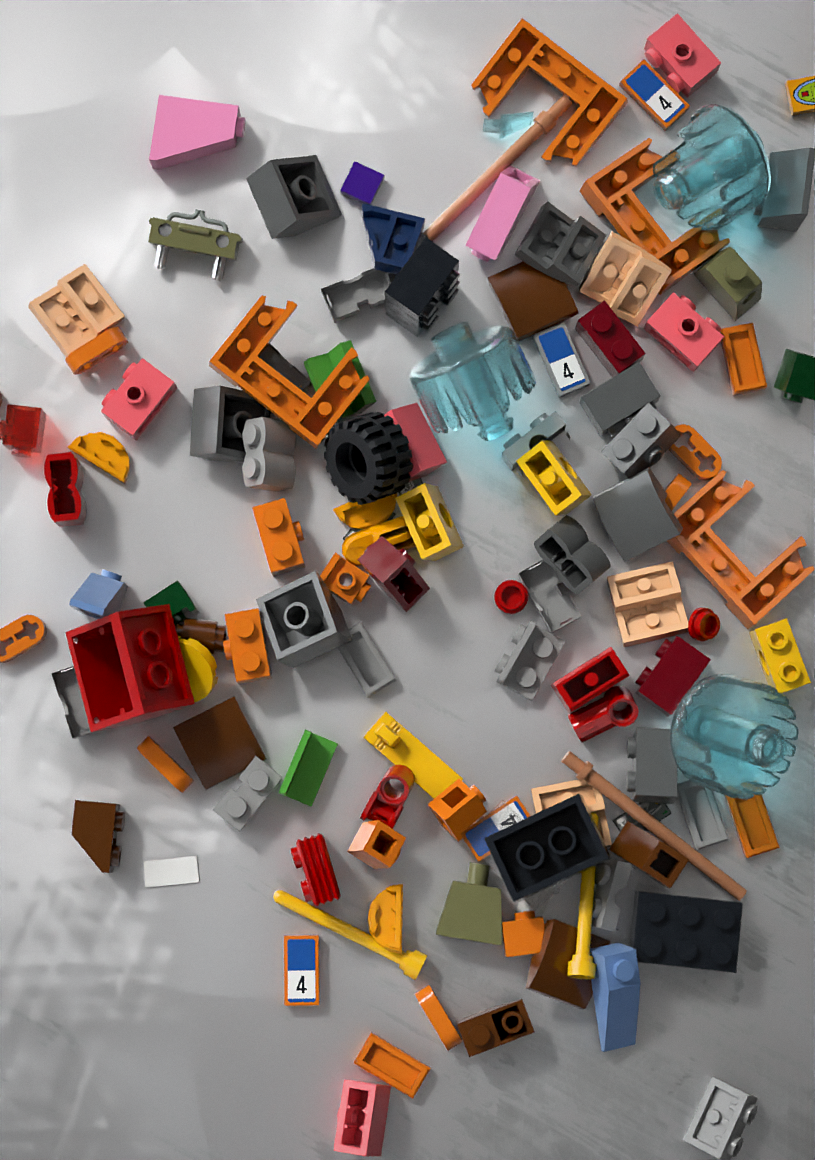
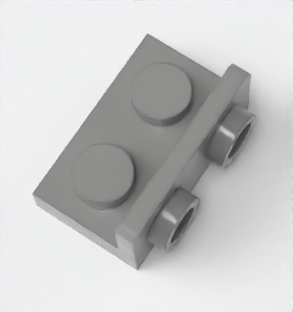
M532 620L527 627L523 624L519 626L511 641L516 644L511 656L504 653L495 669V672L500 674L497 679L498 683L530 701L534 699L566 642L537 626V623Z
M712 1077L683 1141L718 1159L730 1160L731 1157H735L742 1147L743 1138H741L746 1124L750 1125L756 1116L758 1107L755 1104L758 1098Z

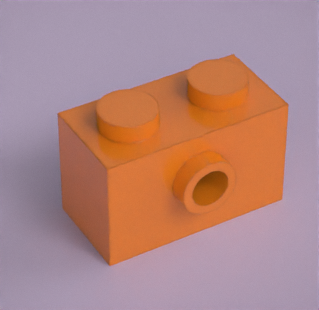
M282 498L252 507L273 577L305 568L298 543L304 541L300 522H292L286 499Z
M259 608L224 614L229 637L228 640L223 641L226 660H233L236 682L243 684L271 679V666Z

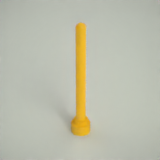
M591 812L594 822L598 828V815L594 812ZM596 866L581 873L576 954L572 955V961L568 962L567 976L571 978L595 979L596 963H593V956H590Z
M278 890L274 893L273 898L276 903L399 964V969L404 971V975L414 980L417 979L428 955L416 949L414 952L407 949L406 952L402 951L401 954L389 952L378 945L372 935L283 890Z

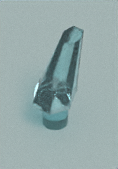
M534 112L501 114V120L484 118L483 132L499 133V139H502L531 125Z

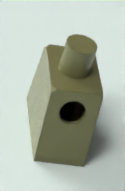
M732 247L718 252L694 273L695 277L734 321L761 300V279Z
M470 862L467 882L452 881L436 928V935L496 945L502 944L501 888L487 886L490 865Z

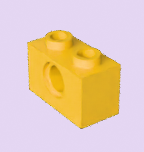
M542 440L516 460L555 516L567 515L592 496L553 441Z
M423 483L395 498L422 560L437 561L464 547L438 486Z
M787 618L749 632L772 697L811 683Z

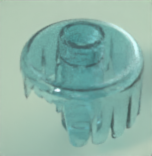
M708 104L698 108L692 114L688 125L677 134L678 137L685 140L673 151L653 164V173L657 177L653 184V191L661 206L668 210L679 209L676 214L683 220L693 217L688 221V225L693 228L702 227L701 229L704 231L719 230L759 206L767 197L771 184L769 161L761 138L740 114L720 104Z
M465 321L453 325L432 337L431 342L436 351L414 366L409 380L433 430L436 433H448L447 425L453 431L462 429L461 415L468 425L479 427L480 432L477 435L484 441L494 440L513 429V417H508L506 414L510 406L507 388L517 401L522 398V389L525 393L530 394L536 385L535 375L513 330L507 326L497 325L473 333L468 322Z
M716 674L706 677L687 691L673 715L670 728V745L674 761L681 773L699 786L731 798L743 800L751 799L754 795H762L767 791L763 787H774L779 783L780 777L773 773L784 774L789 769L791 762L784 757H793L795 755L796 746L786 739H798L799 729L793 722L789 721L796 720V712L787 705L789 704L787 696L779 693L775 687L733 674Z

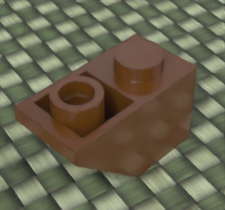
M75 800L71 835L102 873H113L114 866L119 867L121 860V846H117L116 842L117 832H123L125 811H120V804Z
M629 821L625 823L608 849L669 889H671L689 861L688 858Z
M522 999L491 1007L456 1021L469 1057L534 1033Z

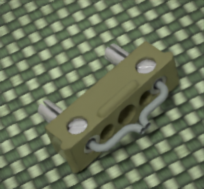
M196 209L192 215L173 212L168 215L166 220L154 217L149 219L151 230L148 242L158 246L154 267L157 269L159 267L161 270L166 268L169 248L214 256L215 260L211 278L214 280L217 278L218 281L223 280L226 260L236 261L239 244L243 243V238L239 234L228 232V226L225 222L207 218L205 211ZM200 214L204 222L222 226L223 231L171 220L174 217L193 220Z

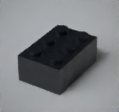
M425 237L385 290L386 315L417 337H419L423 330L428 333L439 318L437 315L440 310L439 308L443 303L448 306L459 291L457 289L460 283L458 281L460 273H458L459 260Z
M581 794L570 797L484 838L513 902H520L612 859Z
M635 891L630 947L636 949L637 961L641 963L736 973L743 903Z

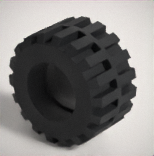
M381 412L366 413L339 422L328 432L329 438L325 439L324 444L326 447L324 452V459L327 461L326 470L331 475L333 485L338 487V492L342 496H347L348 501L352 503L357 502L360 505L371 503L402 491L405 488V484L409 483L411 478L409 472L413 470V464L410 462V458L413 457L412 451L409 450L407 436L402 434V428L399 424L395 425L393 418L390 416H384Z

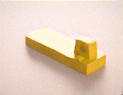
M387 712L380 717L363 737L394 765L401 764L411 769L415 777V783L433 799L456 780L460 779L462 781L463 779Z

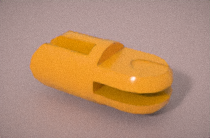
M400 516L352 533L346 537L342 544V554L348 562L358 566L361 565L358 559L364 554L365 549L372 543H375L381 536L398 551L401 548L408 550L416 547L413 538H411L412 536L406 526L404 517Z

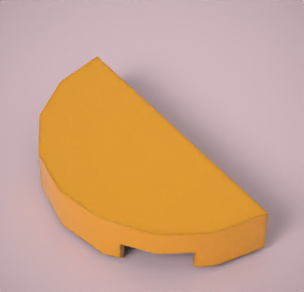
M103 432L88 433L82 437H77L68 446V449L126 484L130 474V458L125 447L114 436Z
M397 493L364 505H360L357 502H348L334 508L333 512L345 525L350 528L363 530L386 522L395 510Z
M403 884L389 886L379 893L370 905L367 918L369 932L376 943L385 950L398 954L402 953Z

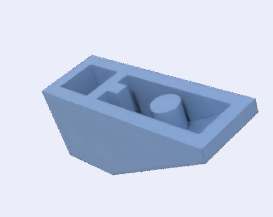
M102 570L101 575L91 573L73 595L69 605L84 615L100 619L120 611L128 586L121 582L122 576L107 570Z
M619 942L590 949V956H593V963H596L595 979H591L601 1051L607 1052L635 1045L641 985L636 949Z

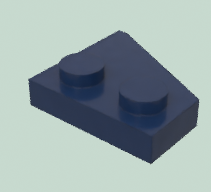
M363 203L361 216L374 269L397 275L418 247L425 225V218Z

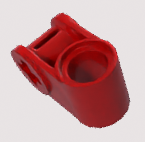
M401 764L390 767L383 776L376 791L371 795L360 819L363 821L366 819L371 821L379 820L393 829L415 783L412 770ZM397 779L401 781L404 789L398 790L393 788L389 780Z

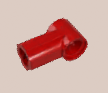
M615 686L607 690L603 698L569 714L568 718L579 740L583 743L615 726H630L636 721L639 710L629 689L623 686ZM618 703H628L623 710H613Z

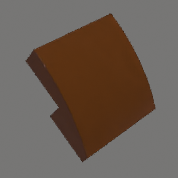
M524 261L487 278L490 288L503 309L504 317L518 342L579 314L565 282L542 273Z
M234 696L173 727L205 790L243 772L255 756L262 761L267 759Z
M556 919L547 920L540 954L532 955L525 988L578 1009H586L593 996L591 979H577L567 976L568 962L572 961V955L576 954L578 928ZM591 933L590 949L610 944L609 940Z

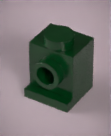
M178 580L143 602L146 607L169 604L175 626L185 620L184 613L190 611L192 615L199 612Z

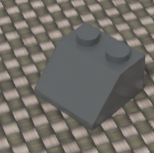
M815 148L771 152L766 162L760 163L757 182L763 183L761 195H756L753 207V215H758L757 226L797 232L808 215Z
M317 155L273 159L246 178L272 239L298 235L342 215Z
M221 385L194 389L190 456L213 461L244 462L246 452L242 434L246 420L259 417L270 418V411L243 390Z
M316 571L256 599L277 661L291 668H295L352 641L341 608Z

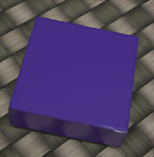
M354 161L340 189V193L362 204L372 205L385 176Z

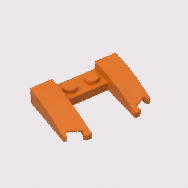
M522 18L471 86L473 90L481 89L488 103L482 109L485 115L490 117L529 69L537 73L579 106L542 154L541 158L550 162L553 155L573 159L572 166H577L627 105L628 98Z
M648 138L587 179L579 192L599 217L603 214L607 217L620 236L641 247L671 268V273L658 293L661 295L730 243V239L719 240L716 223L723 221L725 218L723 211L719 209L671 242L634 192L677 161L680 156L673 150L669 152L667 158L650 151L648 148L652 139Z
M262 295L211 358L209 367L235 387H240L289 425V429L317 449L328 435L330 429L336 425L370 379L368 375L360 379L352 363V360L357 358L358 354L352 347L312 398L259 357L298 305L292 301H287L286 309L265 305L266 296Z
M722 470L673 513L682 525L683 530L679 535L667 540V542L678 554L683 552L728 601L725 604L727 608L749 629L814 571V567L803 568L798 549L807 545L805 539L800 536L756 577L714 533L710 526L754 488L755 485L748 480L744 481L742 488L723 481L726 471Z

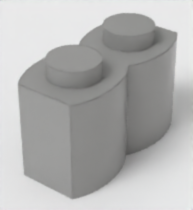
M267 417L246 420L242 434L246 452L242 472L246 487L276 492L293 488L296 467L292 455L296 444V433L289 429L290 426L282 420Z

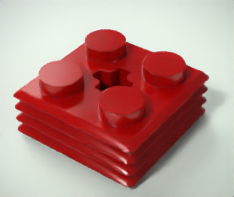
M318 833L317 836L311 835L310 839L307 837L304 840L298 839L296 842L297 847L291 848V853L296 869L301 867L304 869L306 880L300 883L305 901H313L314 905L319 906L320 902L326 904L327 900L331 903L334 898L339 900L341 893L324 836Z

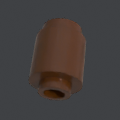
M185 618L184 625L178 624L177 636L180 637L179 639L187 640L191 638L197 640L212 655H215L216 652H224L223 641L226 640V625H218V621Z

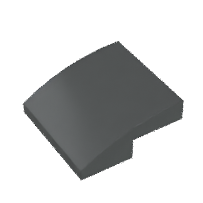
M547 201L540 208L514 255L550 277L578 286L602 245L606 234L581 215L576 220H573Z
M650 468L595 495L593 498L600 519L625 562L679 535L683 530L682 525L665 502L668 494Z

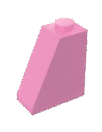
M159 95L149 157L152 168L160 170L236 148L237 138H243L246 121L245 117H241L239 106Z
M509 166L500 173L466 243V246L472 249L471 253L484 261H489L490 258L496 260L501 256L540 180L513 166Z

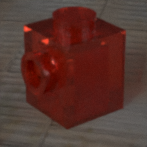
M7 405L6 420L1 419L0 440H3L2 444L8 450H11V455L31 457L32 452L41 453L46 413L42 408Z

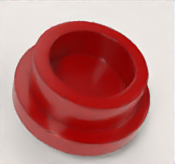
M516 580L504 581L495 591V604L504 613L516 614L522 611L528 602L527 589Z
M697 608L691 614L688 621L689 634L697 641L703 642L714 638L720 629L719 617L709 608Z

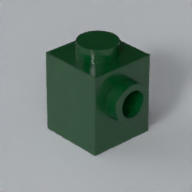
M786 348L774 384L775 388L784 391L783 398L802 403L804 398L815 400L814 356Z

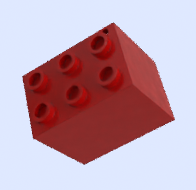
M169 604L118 611L65 632L91 732L142 723L195 704Z

